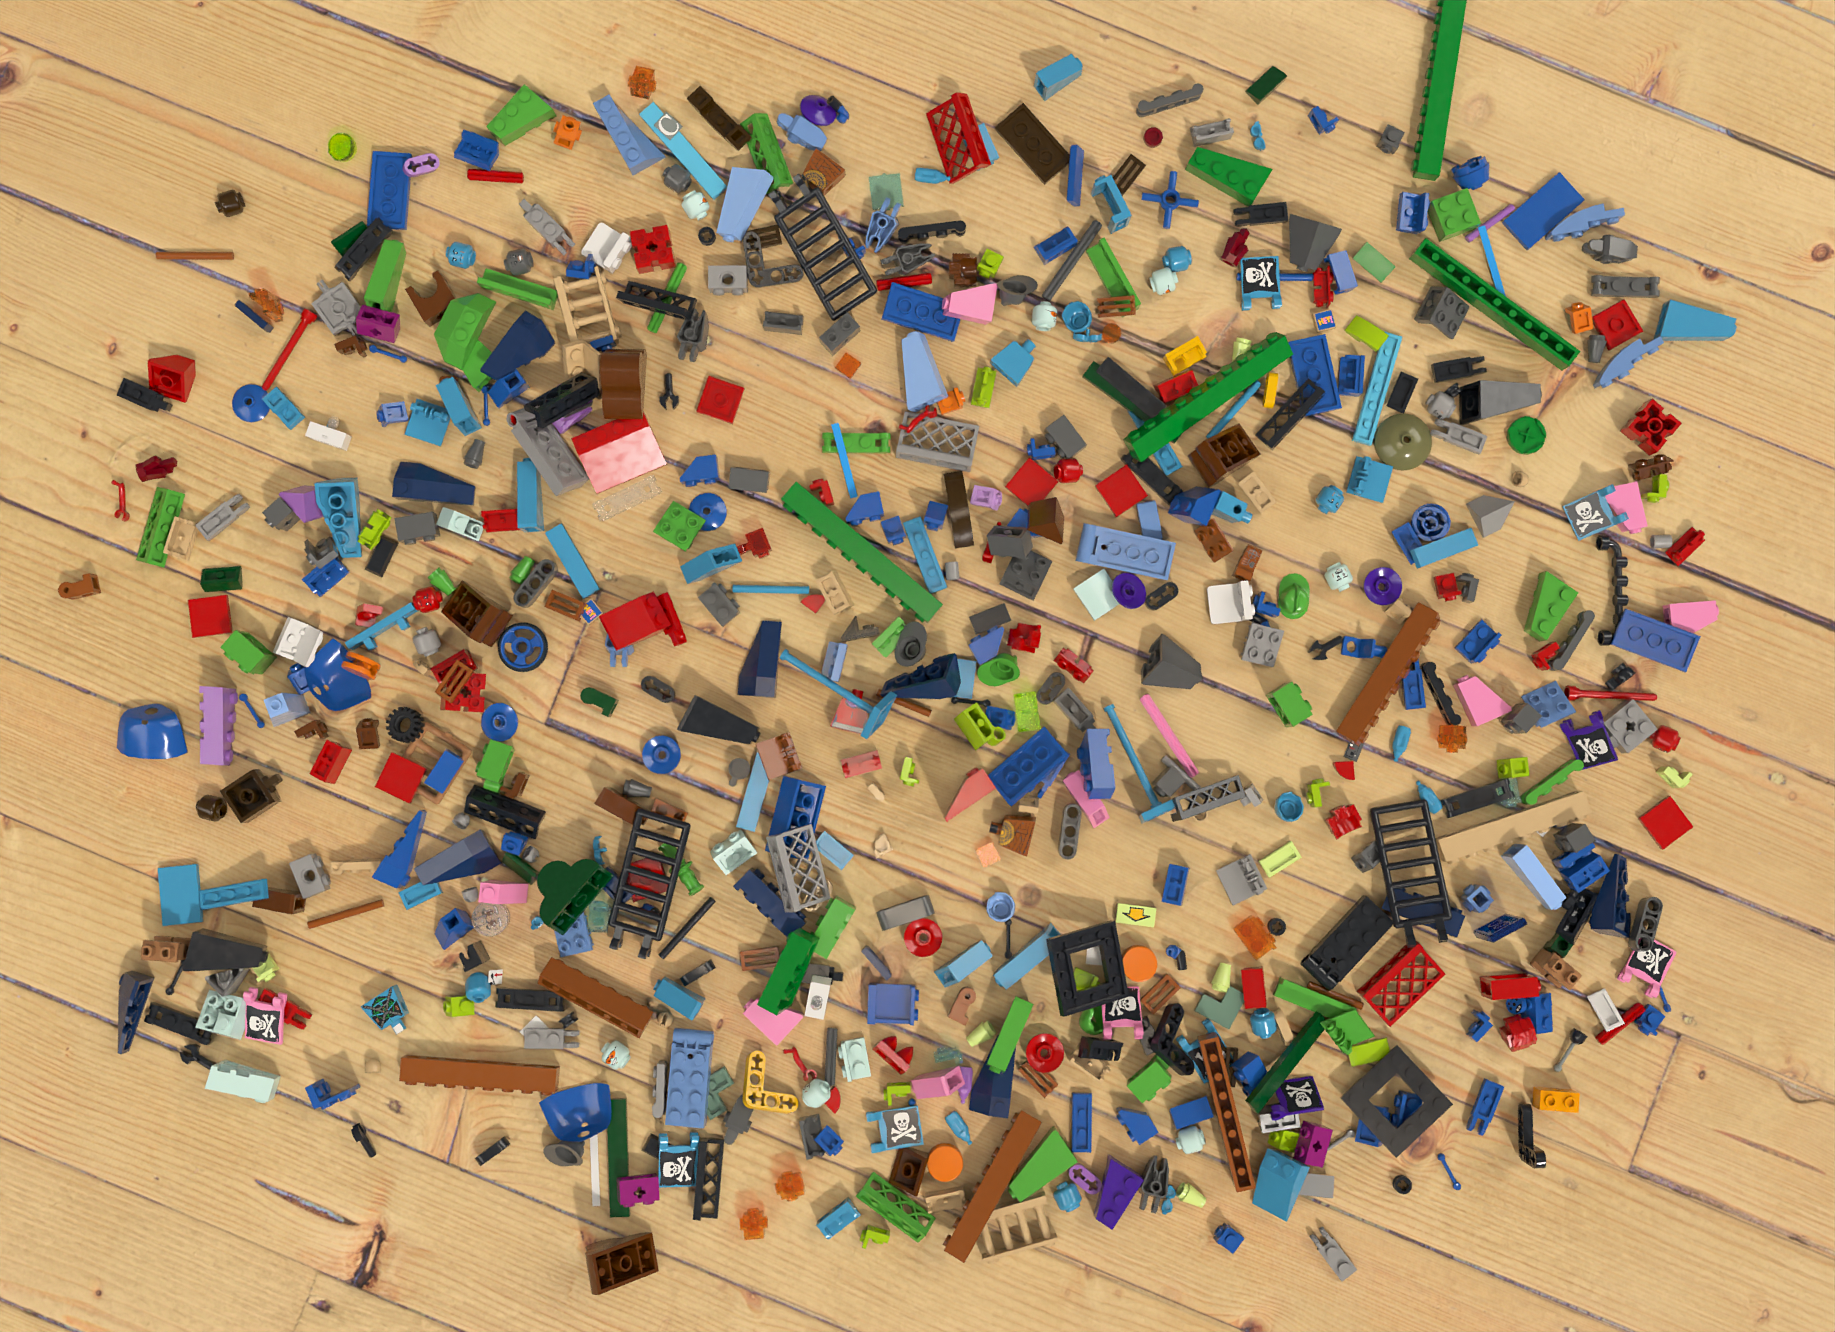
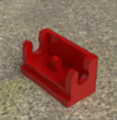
M1186 370L1153 385L1155 391H1158L1160 395L1159 400L1164 403L1187 394L1193 387L1199 386L1193 370Z
M517 509L481 511V516L484 518L482 526L486 533L520 530L518 528Z
M463 649L430 668L439 684L442 682V673L449 671L456 660L473 671L478 669L468 650ZM459 666L455 672H459L461 667Z
M326 740L309 774L325 783L335 784L352 749L341 746L340 743Z
M1263 966L1241 969L1245 1009L1267 1007Z

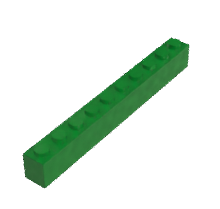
M1437 0L1436 3L1439 9L1434 17L1436 29L1431 36L1433 48L1430 49L1428 55L1430 68H1427L1425 79H1428L1422 94L1425 100L1424 104L1421 105L1419 114L1422 116L1421 123L1419 122L1417 127L1419 139L1414 146L1416 159H1413L1411 171H1414L1413 178L1436 181L1440 176L1467 0Z
M1427 238L1419 244L1410 256L1409 260L1561 371L1568 368L1580 353V350Z
M1278 332L1268 334L1260 343L1254 344L1250 350L1238 355L1233 362L1223 366L1219 372L1207 377L1202 384L1193 387L1189 393L1176 399L1168 408L1162 409L1154 418L1148 419L1137 430L1131 431L1123 439L1131 456L1139 462L1144 461L1292 356L1293 352L1286 336Z
M795 482L781 498L784 503L782 506L787 511L797 513V519L804 525L809 523L813 527L812 531L817 536L821 537L823 535L828 539L826 543L834 550L836 547L842 551L841 556L850 562L852 559L857 564L855 567L863 574L867 572L871 575L870 580L877 586L883 585L886 588L885 592L891 598L896 596L901 600L899 604L907 611L909 609L916 613L914 617L921 623L924 621L929 623L943 606L941 602L800 484Z

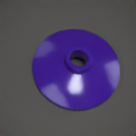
M808 95L800 103L802 115L815 125L827 126L832 124L836 118V111L827 103V99L824 97Z
M1379 567L1372 570L1366 576L1364 592L1367 598L1374 604L1389 605L1395 602L1401 595L1402 581L1394 570L1387 567ZM1380 583L1384 585V590L1378 588Z
M1121 573L1115 577L1112 583V592L1117 602L1128 609H1136L1142 606L1146 600V589L1142 581L1130 573Z

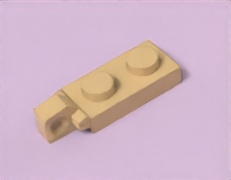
M384 858L330 862L331 874L338 875L342 874L345 870H350V873H360L362 869H369V872H375Z

